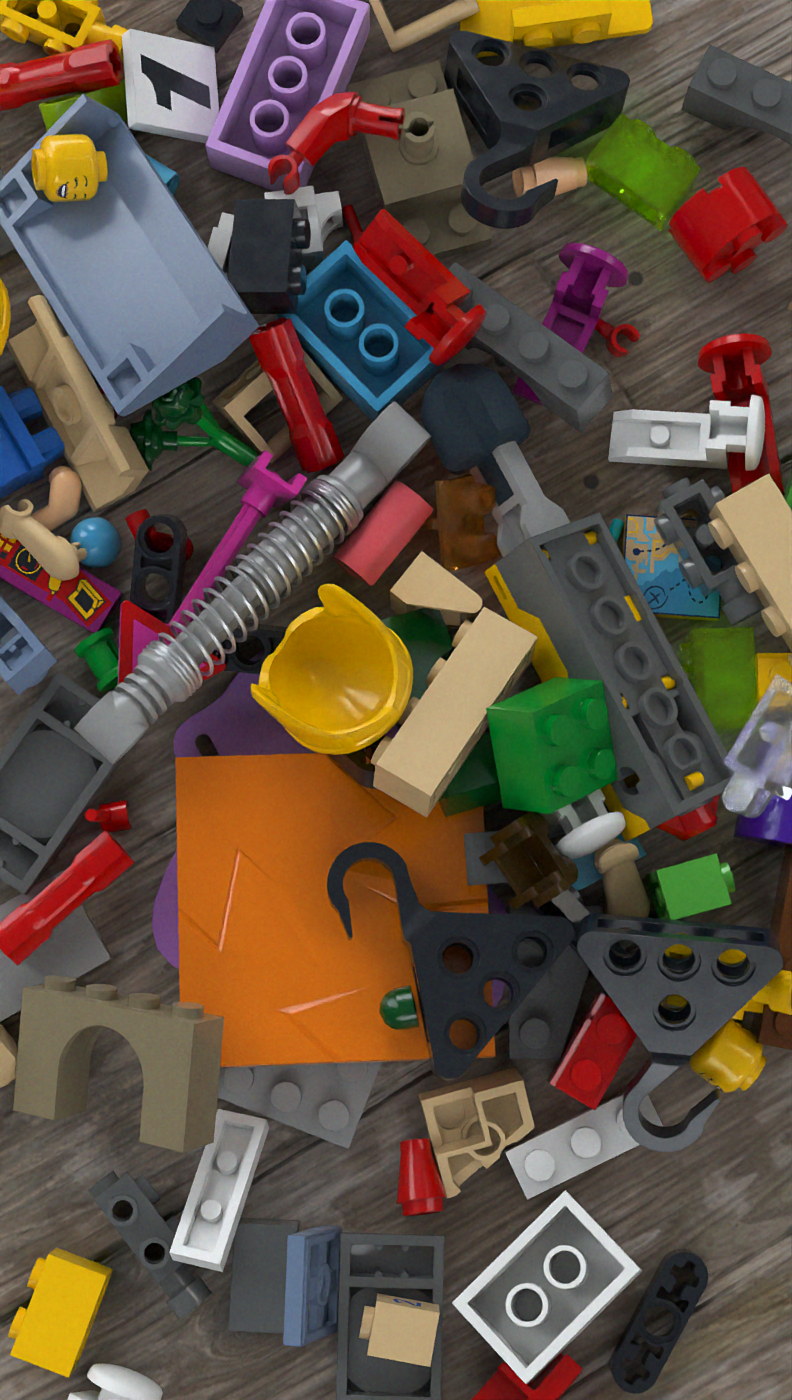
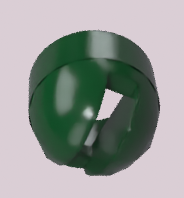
M411 985L391 990L384 995L380 1002L379 1013L384 1023L393 1029L406 1030L419 1027Z

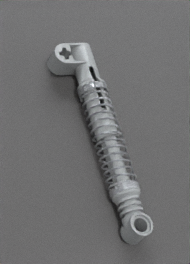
M396 401L392 402L370 424L351 452L329 475L318 476L301 491L302 502L297 500L290 502L291 513L287 511L280 512L281 523L270 522V533H259V544H248V555H237V566L228 565L225 567L226 576L229 580L219 576L214 577L218 592L212 588H204L203 594L207 603L200 599L192 600V606L197 615L188 610L181 611V618L187 627L176 621L170 622V630L176 638L174 639L166 633H158L159 641H151L137 656L138 665L133 669V673L128 674L124 678V682L119 683L115 687V691H110L101 698L74 729L112 765L116 764L149 729V724H154L158 720V715H162L167 710V706H171L174 702H183L189 696H192V693L202 686V676L212 675L214 665L224 663L225 653L231 654L235 652L236 642L246 641L247 631L256 630L258 628V620L267 619L269 609L278 608L280 598L290 596L291 587L301 585L302 576L310 575L313 565L321 564L323 555L332 553L334 544L343 542L344 536L351 534V531L358 526V523L363 518V509L419 454L431 438V435ZM338 534L340 535L339 539L333 540ZM330 544L329 549L323 551ZM319 555V559L312 562ZM229 570L233 571L235 579L232 577ZM218 581L225 583L227 587L223 590ZM207 592L212 593L216 598L212 601ZM196 603L202 605L205 609L201 612ZM261 606L265 608V614L257 616L255 609ZM185 614L190 616L194 620L190 623ZM247 617L254 619V626L246 627L244 620ZM174 626L181 629L182 632L179 634ZM239 628L243 631V637L235 638L232 632ZM163 637L169 640L171 643L167 645ZM228 639L232 642V648L223 649L221 643ZM214 650L219 651L221 654V659L218 661L212 660L210 656ZM203 661L209 663L210 669L207 672L200 671L199 666Z

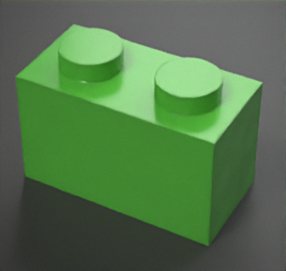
M717 853L662 868L645 875L657 919L677 920L732 904L729 894L735 892L733 875L727 862L719 863Z

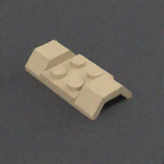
M36 295L28 300V304L37 319L36 323L9 339L6 345L27 386L33 389L43 409L42 414L48 426L56 429L65 446L63 455L73 472L79 475L82 491L95 513L135 491L149 469L127 428L114 426L116 421L112 404L107 396L99 391L90 368L48 300L43 295Z

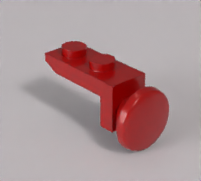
M386 209L380 210L355 243L353 249L362 263L417 315L411 318L404 327L418 340L423 338L434 349L428 360L437 366L442 365L453 358L470 342L482 326L487 311L482 304H478L465 314L459 306L471 291Z
M748 333L727 335L707 343L698 353V367L705 372L712 373L710 378L716 401H731V406L749 407L751 395L760 396L764 403L765 434L762 454L757 468L746 471L745 453L729 452L728 469L732 492H737L769 473L781 494L785 495L769 389L760 366L771 357L772 349L766 338Z

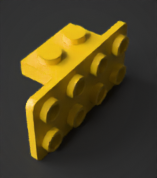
M476 0L480 12L459 21L460 31H469L542 50L549 47L576 43L584 44L597 40L645 34L652 28L653 16L650 0ZM487 51L479 53L476 57L480 58L498 54Z

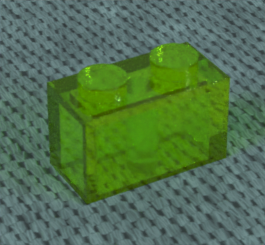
M623 113L619 115L587 157L585 165L587 168V179L660 231H662L695 187L701 168L696 165L695 159L686 150L677 146L671 148L656 137L655 131L647 123L640 119L631 120Z
M753 627L692 629L686 636V643L679 644V662L684 672L688 673V679L717 734L753 732L758 728Z

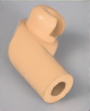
M58 466L51 471L48 479L49 483H51L48 504L31 514L50 532L72 519L79 511L82 484L79 475L67 466Z

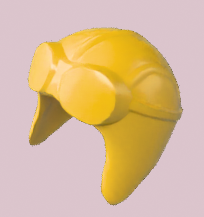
M327 583L318 588V595L324 608H312L290 623L281 643L274 653L268 655L263 662L259 676V685L252 683L250 688L252 697L298 743L314 752L338 755L359 751L384 736L399 721L411 695L413 665L407 647L393 630L388 628L370 609L338 585Z

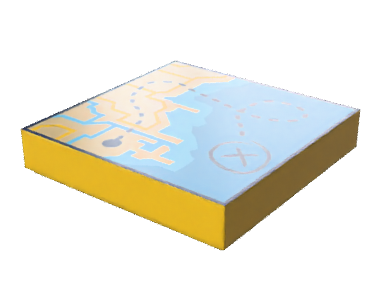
M626 514L622 556L654 616L718 621L721 608L719 592L715 591L704 597L698 587L692 589L687 584L679 568V562L683 561L673 543L669 546L664 543L655 527L654 519L658 516ZM680 518L685 528L692 529L697 526V519ZM709 556L705 558V563L710 571L718 572L722 569V563L717 557Z

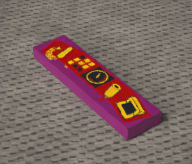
M0 533L1 580L92 634L104 628L123 597L121 591L80 567L79 574L73 579L65 581L55 579L46 572L18 539H9Z

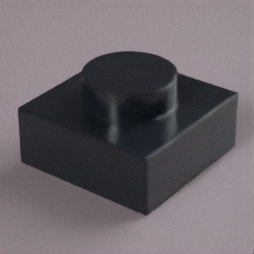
M190 0L176 19L177 28L202 45L214 47L215 53H218L243 18V9L231 0Z

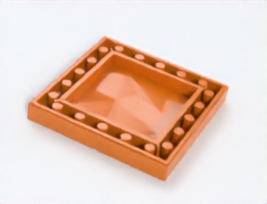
M322 753L175 757L180 1002L204 1005V1013L224 1017L220 1068L430 1060L409 952L402 942L395 886L390 872L379 863L364 861L352 866L344 876L343 889L349 900L353 933L351 940H348L340 917L329 902L327 895L328 873L336 857L348 847L363 842L380 843L396 851L404 860L417 899L425 909L434 912L489 914L487 885L468 886L464 834L485 832L484 807L481 806L445 817L438 801L428 817H425L379 789H370L360 785L328 754ZM366 757V764L371 763V760ZM452 946L443 952L442 960L447 970L455 974H462L469 970L471 960L466 950L458 946ZM492 980L486 982L483 988L484 999L491 1007H493ZM411 985L419 1027L406 1030L393 1029L384 1023L379 1013L380 1002L384 995L391 990ZM458 1020L452 1023L449 1037L457 1048L467 1050L475 1045L477 1031L470 1022ZM495 1035L476 1058H493L496 1056Z

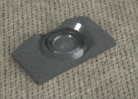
M59 672L55 674L0 753V879L24 895L29 893L65 847L84 813L112 779L126 756L125 754L116 764L112 765L74 729L100 699Z
M341 1232L336 1400H441L444 1235ZM377 1293L439 1305L440 1314L430 1367L367 1355L369 1340L361 1339L359 1335L364 1307H375Z

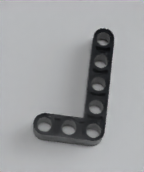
M159 514L144 520L138 527L135 538L129 601L163 623L169 624L182 602L188 535L184 523L178 517L170 514ZM157 523L166 524L174 534L173 546L168 551L157 549L151 542L150 533ZM150 574L162 575L167 580L169 593L165 600H156L148 595L145 583ZM244 622L246 627L254 626V623ZM258 624L256 630L247 631V635L255 636L262 641L264 645L263 658L257 661L246 659L239 651V642H236L235 652L231 654L225 653L224 662L226 663V669L224 671L260 675L263 662L268 655L274 653L283 640L288 627ZM239 628L232 632L235 638L243 637V631ZM228 639L221 643L223 649L232 648V642ZM214 650L212 654L221 659L220 652Z

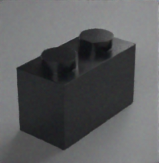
M295 199L235 200L228 280L251 314H297L298 295H305L307 276L305 265L301 264L302 249H309L311 229L309 219L302 217Z

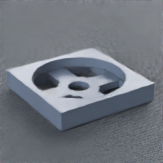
M322 1225L288 1235L284 1346L302 1347L338 1330L340 1235L343 1232L341 1226ZM311 1246H312V1263H311V1269H310ZM309 1303H310L309 1325H308V1311H309Z

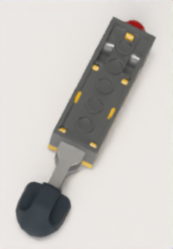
M456 364L433 378L424 394L421 418L425 430L431 435L430 441L443 466L448 469L449 473L457 476L471 473L498 524L497 546L503 558L484 573L509 620L538 637L531 661L542 683L554 677L603 681L618 780L600 789L606 798L605 803L610 813L621 812L624 815L626 825L621 832L624 840L627 842L656 827L684 842L715 826L718 819L716 812L719 795L743 781L600 512L570 523L564 510L544 496L518 447L529 437L531 427L509 387L495 370L481 364Z

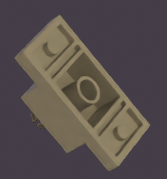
M439 60L346 85L347 92H358L365 103L405 109L404 124L399 125V129L403 130L399 141L388 137L358 132L381 210L386 209L437 259L492 245L489 226L472 218L461 202L464 173L468 164L474 160L454 90L453 88L447 89Z

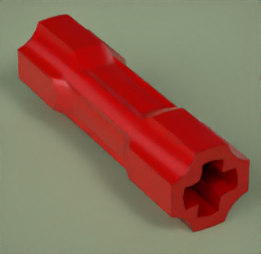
M109 39L79 46L70 52L18 64L13 62L1 64L0 112L19 108L25 103L77 91L90 92L120 85V81L124 79V64L121 60L118 46Z
M282 317L259 326L249 336L261 369L267 374L288 426L289 438L302 471H307V473L316 472L338 463L344 457V453L333 425L326 417L305 365L304 352L291 319Z
M104 830L74 857L71 866L34 899L18 906L0 922V950L17 966L20 965L51 937L54 928L94 893L105 890L135 863L118 841L107 830Z

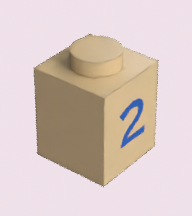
M377 1293L375 1307H364L359 1338L369 1340L367 1355L430 1367L440 1314L439 1305Z

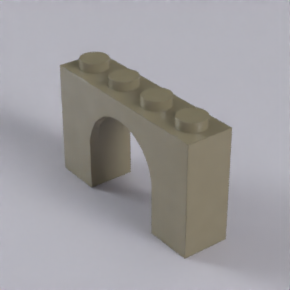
M46 976L44 984L23 987L13 1104L14 1111L50 1120H57L86 1112L92 1049L99 1034L104 1028L108 1027L117 1031L128 1040L141 1063L144 1088L139 1142L182 1153L214 1143L224 1017L204 1013V1005L199 1003L175 1002L170 1006L161 1004L160 996L155 994L131 993L127 997L118 995V988L112 985L90 984L86 988L76 986V979L69 976Z

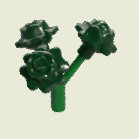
M198 377L188 380L153 400L152 407L156 411L155 419L153 420L152 410H146L143 420L131 423L129 431L149 471H152L154 460L158 459L163 451H177L178 446L215 447L245 467L256 458L258 451L220 427L205 404V397L201 393L202 381ZM187 422L191 425L196 424L209 436H179L178 431L172 430H176L182 423ZM166 425L171 431H163L161 426Z

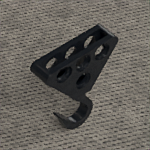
M469 31L453 33L449 40L444 79L449 88H453L457 101L488 148L486 153L468 164L464 173L461 202L467 213L484 225L500 229L517 228L529 223L540 209L554 199L558 184L557 179L527 190L522 196L509 200L493 197L485 192L481 186L518 168L531 167L533 164L541 162L619 123L630 84L629 76L624 71ZM481 52H494L500 55L504 62L498 66H488L479 62L476 56ZM532 63L541 64L547 67L551 74L545 78L532 77L524 71V67ZM578 75L589 76L597 82L598 87L593 90H583L575 87L571 79ZM521 96H530L539 102H529Z
M363 842L352 845L342 851L330 867L327 879L329 902L338 913L348 940H351L353 933L349 900L343 889L344 876L352 866L364 861L379 863L390 872L395 886L402 942L409 952L432 1072L441 1080H453L465 1072L572 942L574 937L573 925L563 916L434 912L427 910L419 903L410 880L407 865L396 851L386 845L375 842ZM530 940L536 942L541 947L543 961L539 967L529 968L519 961L517 947L520 942ZM452 946H458L466 950L471 960L469 970L462 974H455L447 970L442 960L444 950ZM499 980L507 985L510 990V1001L505 1008H493L487 1004L483 996V988L486 982ZM466 1020L476 1028L477 1041L471 1049H459L453 1045L449 1037V1030L453 1022Z
M600 913L588 914L579 924L577 951L651 1053L640 1071L625 1088L623 1095V1121L631 1137L647 1149L657 1152L682 1150L693 1144L702 1134L705 1122L721 1101L720 1089L716 1088L689 1110L684 1120L673 1126L663 1127L652 1124L642 1115L639 1106L652 1090L689 1061L691 1056L781 971L783 958L779 937L771 929ZM627 927V928H631V929H633V930H626V929H619V928ZM674 932H682V933H685V934H687V935H683V934H671V933H674ZM727 937H737L739 939H728ZM627 939L635 942L639 948L631 954H621L616 952L612 945L619 940ZM682 944L689 947L692 953L686 958L674 959L668 956L665 951L672 945ZM729 949H737L746 954L742 961L735 964L725 963L719 959L720 954ZM676 994L684 997L687 1003L678 1008H670L665 1006L661 1000L668 995Z

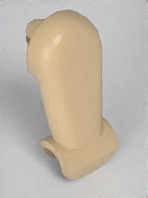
M23 499L18 503V511L13 510L9 505H5L0 509V533L9 539H18L53 578L65 581L77 577L79 574V562L87 556L85 547L78 549L81 545L79 542L69 543L65 538L52 534L31 516L33 504L28 499Z
M618 838L595 851L594 867L602 874L605 894L604 914L647 918L650 912V901L634 860L639 858L638 848L634 844L624 843ZM627 927L619 928V929L633 930V929L627 928Z

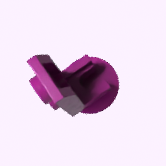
M568 243L563 246L558 256L569 271L568 273L563 271L555 288L553 301L542 325L584 354L606 303L609 290L605 289L606 286L616 288L625 286L629 273L620 260L600 248L583 243ZM518 377L513 393L543 406L531 388Z

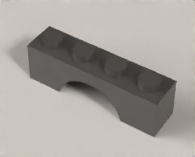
M709 45L688 86L681 110L723 130L732 127L754 128L774 135L792 146V83L715 46Z
M455 262L449 271L471 291L459 308L466 314L476 305L482 304L487 311L482 326L464 348L468 351L471 348L480 349L501 361L531 388L543 406L582 433L613 397L609 372Z

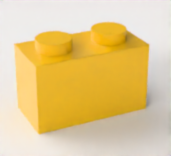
M55 1248L51 1251L46 1259L39 1257L32 1269L27 1287L34 1289L27 1309L19 1307L8 1333L9 1338L15 1339L10 1356L69 1378L78 1366L114 1269L60 1248Z

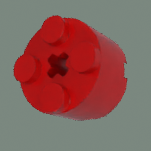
M746 167L735 168L718 177L717 179L722 187H718L709 193L702 188L686 201L670 219L669 226L671 229H668V231L707 283L713 282L728 269L733 274L745 269L757 258L756 253L753 251L762 242L768 243L774 240L788 227L782 213Z

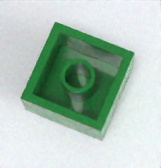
M554 677L486 708L503 808L551 814L618 780L602 680Z

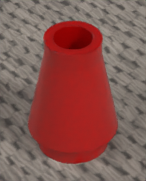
M421 1138L399 1142L400 1165L396 1204L402 1205L403 1216H419L443 1212L442 1199L447 1198L431 1150L430 1139Z

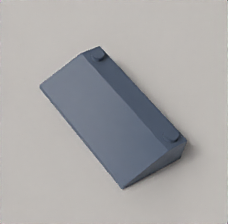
M82 94L0 180L1 226L118 415L127 416L224 361L259 327L120 115L115 111ZM85 134L92 139L96 151L105 152L107 180L106 182H99L97 193L92 199L52 202L45 196L43 190L35 189L31 167L32 150L39 149L41 141L46 136Z

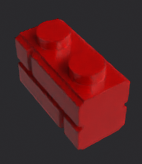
M602 993L595 994L566 1045L561 1061L556 1063L547 1079L549 1084L593 1110H596L637 1037V1034L611 998Z

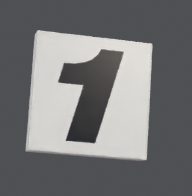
M129 29L122 35L128 129L206 143L219 114L214 47Z

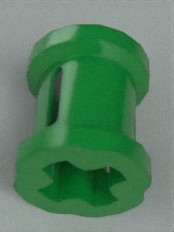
M110 627L93 633L81 641L74 649L79 659L84 658L98 680L96 688L102 694L114 690L118 685L119 648L113 640L115 634Z

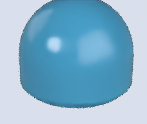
M100 517L86 518L80 521L71 533L70 543L79 542L81 545L78 549L85 548L87 551L86 558L80 562L87 567H106L120 553V535L114 525L106 519Z

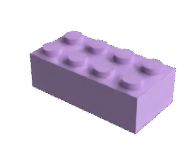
M360 0L265 1L205 145L211 168L272 191L283 190L282 184L288 174L279 176L276 182L271 185L268 164L275 156L281 154L289 155L291 151L286 147L285 143L312 107L336 93L346 91V85H348L370 32V5ZM304 161L298 167L299 187L307 186L314 166L312 167Z

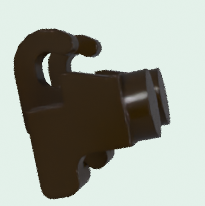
M527 812L491 836L490 838L495 847L479 857L483 866L495 861L517 894L508 901L513 910L530 900L538 908L566 891L572 884L577 882L578 878L576 864L568 856L559 854L548 837L549 826L546 819L537 812Z

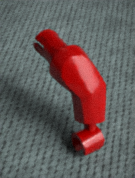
M341 92L326 98L309 110L286 141L285 145L291 151L289 155L281 154L270 160L268 174L271 185L276 182L279 176L288 174L282 186L284 194H293L300 186L298 167L302 161L313 167L334 143L349 140L352 136H356L358 132L388 137L399 141L403 132L402 129H399V125L404 124L405 109L365 103L358 92Z

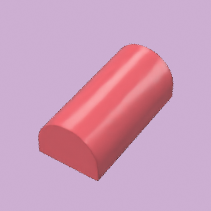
M395 480L332 558L347 574L372 587L432 514L434 509L411 488Z

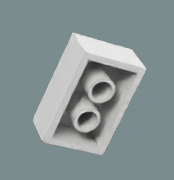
M565 1190L452 1304L522 1381L528 1384L643 1270Z

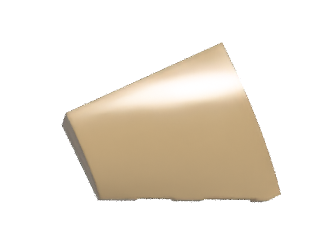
M516 1067L418 1094L437 1168L447 1198L454 1197L460 1193L461 1189L459 1186L482 1166L486 1169L489 1168L500 1158L502 1150L507 1145L519 1142L535 1128L524 1081Z

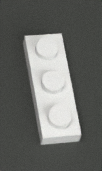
M624 1092L599 1104L596 1110L590 1108L504 1150L527 1200L640 1145L628 1133L623 1121ZM647 1095L639 1106L642 1115L652 1124L663 1126Z
M222 1109L217 1110L214 1143L205 1146L169 1252L172 1260L223 1272L269 1130L267 1119Z

